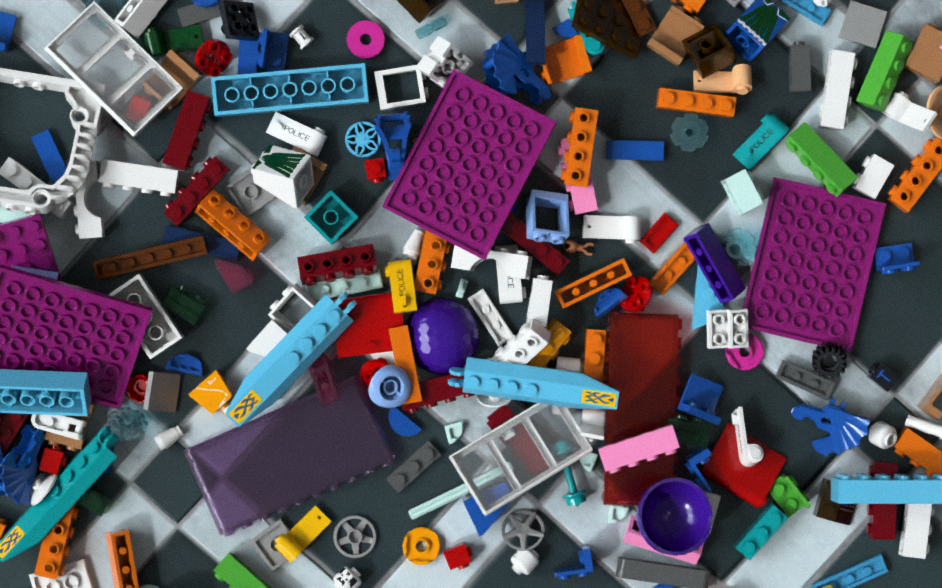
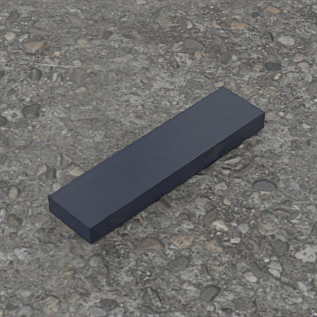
M525 0L526 65H546L544 0Z
M166 226L162 244L203 235V233ZM204 234L208 254L238 260L240 250L226 238Z

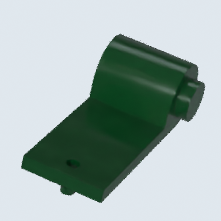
M201 24L167 31L149 28L143 34L146 52L151 57L166 55L171 49H176L178 52L197 49L204 43Z

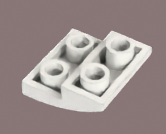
M748 309L706 310L707 348L732 349L749 347Z

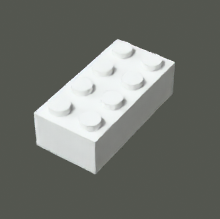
M142 274L136 275L108 294L152 307L141 347L150 359H154L185 338Z

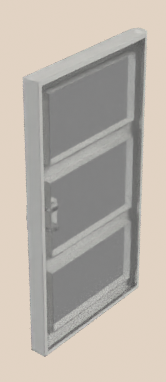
M95 1L44 48L133 137L138 135L184 90Z
M537 403L450 455L449 459L479 508L487 516L589 454L593 449L586 437L580 436V428L567 407Z

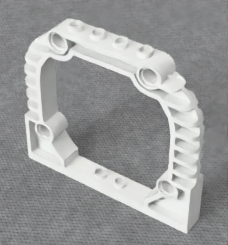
M0 68V82L13 84L20 88L28 86L39 91L46 89L65 92L66 100L73 108L70 112V120L76 133L70 161L64 175L53 185L37 184L28 191L0 186V208H5V210L10 212L24 211V213L29 215H36V213L47 214L52 210L53 205L60 204L74 196L84 185L90 170L104 108L76 80ZM89 82L106 99V85ZM80 116L85 117L83 121H76ZM41 199L47 200L43 205L38 204V201Z

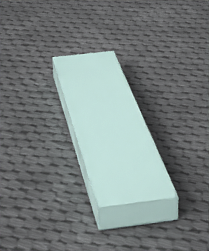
M380 269L369 276L362 274L352 279L340 278L330 283L323 281L313 286L305 285L306 292L316 301L320 300L325 294L329 298L340 296L344 292L349 295L384 288Z

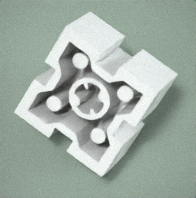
M438 36L429 48L432 52L427 56L424 55L416 68L439 87L444 88L453 69L465 75L474 62L460 53L454 45Z

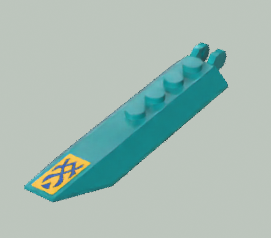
M109 426L101 428L60 472L49 493L38 504L30 505L0 540L1 562H5L40 543L118 458L110 450L118 437L116 434L111 433L112 431Z

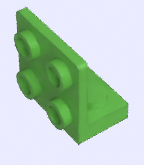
M782 473L775 479L768 493L789 518L803 506L810 508L811 505L808 503L810 498L804 491L797 489L799 484L792 476Z

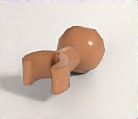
M568 239L563 244V250L567 254H573L578 251L583 252L587 256H592V253H588L583 248L593 246L594 244H577L575 240Z

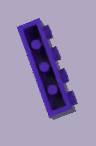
M709 223L694 228L683 238L721 304L735 299L746 289Z

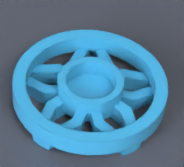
M361 121L349 127L345 135V143L353 155L369 157L377 152L381 144V138L376 130L372 136L368 134L370 131L375 130V126L369 122ZM358 125L361 127L362 132H358ZM363 125H368L372 128L365 132ZM355 127V133L357 135L353 134L349 136L351 130ZM376 134L378 136L377 144L374 142V140H371L375 137ZM355 137V141H354V142L348 140L349 138ZM371 142L376 148L369 147L368 145ZM349 143L353 145L357 144L355 146V152L351 149ZM360 146L362 147V150L358 154V147ZM365 147H367V149L372 150V152L368 154H363V152L365 151Z

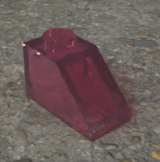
M219 259L214 260L216 267L232 294H236L254 283L252 279L255 277L250 268L246 269L245 266Z

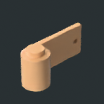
M738 64L732 68V72L718 71L702 79L697 71H693L694 92L738 93L745 95L752 90L751 66Z

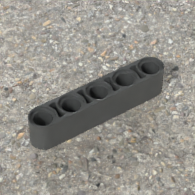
M618 557L615 576L686 588H708L711 571Z

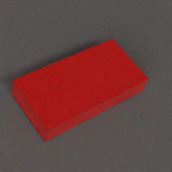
M664 212L639 242L654 254L679 225Z

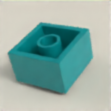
M332 190L304 216L331 245L359 219Z

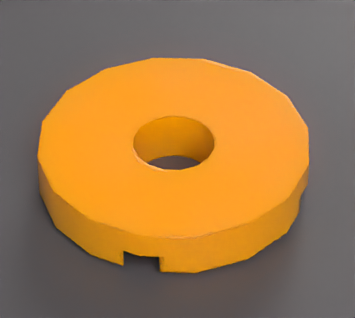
M423 526L410 530L404 537L402 545L407 559L417 565H426L434 561L439 555L441 548L440 539L436 532ZM425 541L427 543L426 550L419 551L416 548L417 542Z

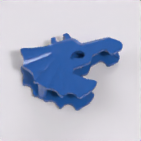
M509 33L503 39L497 41V44L494 43L490 49L484 51L486 58L481 62L483 73L486 75L484 84L489 85L490 88L507 96L506 92L516 94L517 90L523 89L530 94V102L536 106L541 105L544 99L548 100L551 98L550 87L535 73V65H526V51L522 52L517 47ZM514 76H516L518 79H520V80H521V83H518V81L516 80V78H515Z
M408 111L388 115L377 114V118H374L376 122L375 130L383 142L386 153L389 181L397 179L408 157L407 140L411 128V122L409 121L411 115H407ZM402 121V124L385 125L387 122ZM402 139V148L389 149L388 141Z
M834 398L823 408L800 403L791 410L794 418L802 420L804 417H809L814 420L818 428L829 432L827 436L812 441L815 450L825 457L831 452L840 456L844 450H851L860 445V439L868 435V425L870 424L867 417L844 411L845 402H842L839 407L835 406L836 399ZM827 417L830 419V423L821 422V419Z
M26 423L20 430V434H22L20 443L13 447L5 458H3L0 446V496L12 497L15 504L29 506L31 487L34 479L38 476L36 473L40 467L37 456L44 440V432L41 429L35 430L32 425Z

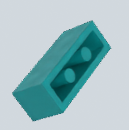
M770 503L733 546L748 560H751L788 517L774 504Z

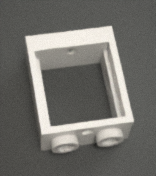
M417 65L374 72L381 111L426 104V99H429L428 87L424 88L422 81L426 80V75L416 68ZM416 71L420 98L387 103L383 76Z
M537 275V278H532L526 319L527 324L534 319L543 327L547 325L553 281L549 280V276Z
M297 283L293 287L289 285L283 291L282 295L284 297L280 301L276 300L270 306L272 311L268 314L287 332L295 325L280 313L279 310L294 293L311 308L317 304V301Z

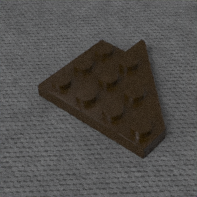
M577 0L572 23L573 28L631 59L638 57L641 40L620 0Z

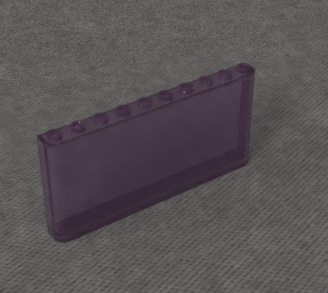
M359 373L183 451L219 534H224L225 537L236 533L235 529L241 526L243 529L252 526V521L260 519L261 522L270 518V514L275 511L278 514L288 510L287 506L293 503L295 506L306 502L305 498L311 495L313 498L324 494L323 490L327 488L334 490L340 487V483L345 480L348 483L358 479V475L363 472L368 475L376 471L375 467L381 464L383 467L394 463L393 459L396 458Z

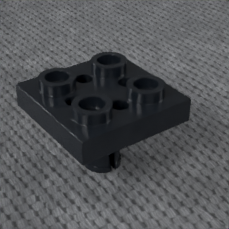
M222 0L218 3L223 24L221 31L226 39L259 40L260 32L253 3Z

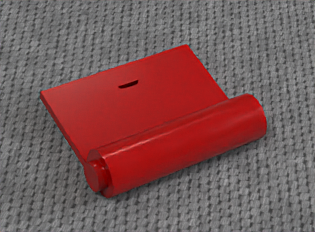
M392 292L346 298L338 305L344 310L351 301L355 300L357 302L354 308L347 313L354 321L336 339L338 358L393 351L389 328L404 326L403 313L394 314Z
M727 423L711 452L712 455L709 456L710 460L701 465L699 471L702 475L756 508L764 507L769 498L767 494L787 458L746 434L747 444L759 445L763 449L764 456L761 461L752 467L742 465L739 460L735 426Z

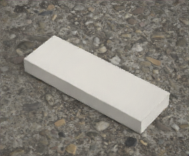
M481 289L467 298L498 347L507 342L513 333L485 290Z

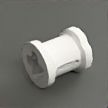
M302 24L289 34L291 38L293 37L297 41L301 50L314 41V38L305 32Z

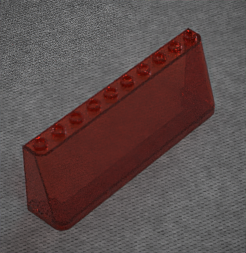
M609 312L607 385L619 391L617 410L606 409L605 446L670 424L673 425L675 431V425H678L679 415L675 414V409L679 405V395H676V387H680V376H677V368L681 366V357L678 356V349H681V337H678V330H682V318H679L678 314ZM677 452L670 455L661 453L658 454V458L647 462V459L639 461V465L633 467L625 465L620 467V471L611 474L609 471L605 472L604 469L602 504L638 506L642 495L651 485L665 478L676 477V471H673V464H677Z

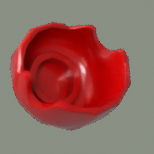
M140 373L130 377L126 388L130 400L136 401L138 404L144 403L147 375Z

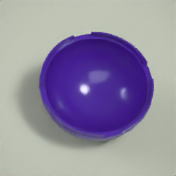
M435 298L422 303L417 307V311H413L407 319L406 325H408L415 364L429 373L445 375L450 374L449 369L452 367L464 368L467 357L474 358L478 351L480 342L479 325L473 313L460 302L453 299Z
M674 477L655 482L644 492L637 507L636 518L639 531L649 546L662 554L678 556L696 550L706 541L711 531L713 511L707 495L698 485L689 480Z

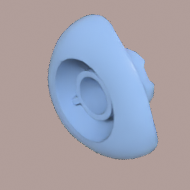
M389 364L382 367L374 374L370 381L369 397L376 405L384 408H395L402 405L411 393L409 376L400 366Z

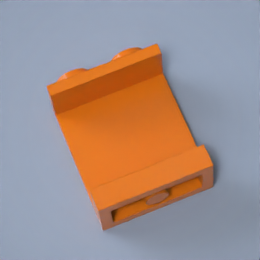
M581 34L546 46V65H541L543 71L540 72L541 79L548 86L592 72Z

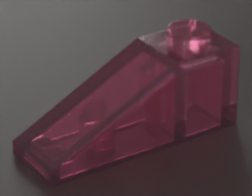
M323 352L309 367L322 408L340 400L332 361Z

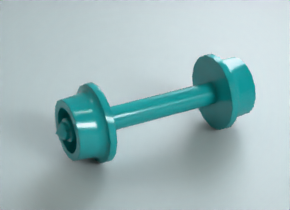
M558 439L556 443L550 445V454L552 456L559 455L561 461L568 457L567 452L575 450L571 446L569 439L563 441ZM569 465L563 470L570 493L562 495V498L566 500L567 506H579L580 503L586 501L585 492L587 490H577L571 466Z

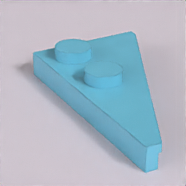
M698 263L692 330L707 325L706 310L724 309L723 303L719 302Z

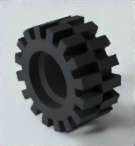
M823 342L822 347L818 345L816 350H813L812 366L815 373L818 372L820 377L824 375V379H827L828 376L834 379V375L838 378L840 372L843 374L845 368H847V356L845 350L843 351V347L841 345L838 347V343L832 345V342H828V345H825V342ZM827 355H832L836 357L837 361L833 365H824L822 359Z

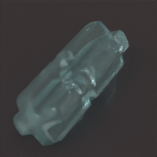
M444 16L431 21L429 25L427 23L416 29L417 37L422 39L432 34V31H437L447 26Z

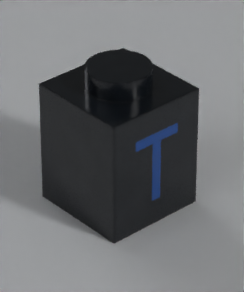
M881 362L874 363L867 371L869 373L867 378L886 392L899 379L897 374Z

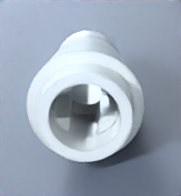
M414 230L403 247V255L417 260L421 254L425 233Z
M177 425L157 433L154 440L161 451L165 448L167 450L183 436V433Z

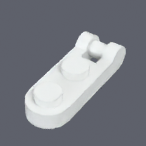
M32 414L31 416L32 425L37 429L77 440H82L83 427H86L87 421L65 415ZM71 424L76 425L74 432L69 431Z

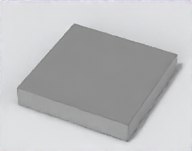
M850 0L838 38L875 49L887 11Z
M251 169L224 187L245 217L252 216L277 198L254 183Z
M149 371L143 409L176 412L181 374Z
M282 518L250 540L272 572L288 561L274 547L277 544L275 540L282 533L286 535L290 531Z

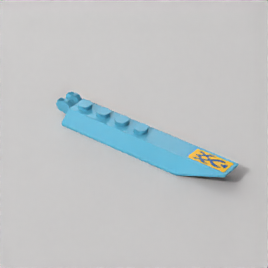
M346 292L342 293L335 302L325 294L244 378L225 415L240 427L273 405L354 321L347 313L354 308L357 302L355 300L351 301L342 310L338 305L347 298L348 294Z
M467 357L465 368L452 367L449 369L451 375L464 376V379H448L450 386H463L462 392L576 409L617 410L619 391L584 373Z

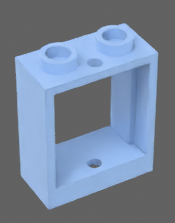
M535 189L529 192L526 196L527 239H532L536 242H552L553 244H563L570 236L568 194ZM535 206L557 209L558 231L536 228Z

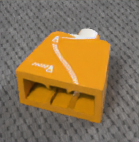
M218 369L188 394L210 413L214 414L220 409L224 415L230 405L228 401L234 396Z

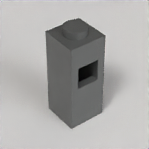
M804 41L793 42V45L788 47L789 93L810 92V45H805Z

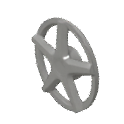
M525 509L516 510L509 513L503 521V539L515 550H531L538 546L544 537V523L536 512ZM525 513L529 514V517L524 522H521L515 515ZM535 518L540 523L541 532L530 527ZM510 519L515 525V529L505 533V526ZM530 535L540 537L534 545L527 547V538ZM519 537L521 547L511 544L508 538Z
M347 516L335 527L333 535L334 544L344 556L361 558L370 553L374 548L376 530L373 524L363 516ZM350 519L362 520L355 529L346 522ZM366 524L370 526L373 538L362 534ZM342 525L347 532V536L337 540V532ZM361 542L371 544L367 551L359 554V544ZM347 543L352 544L353 555L344 552L340 546Z

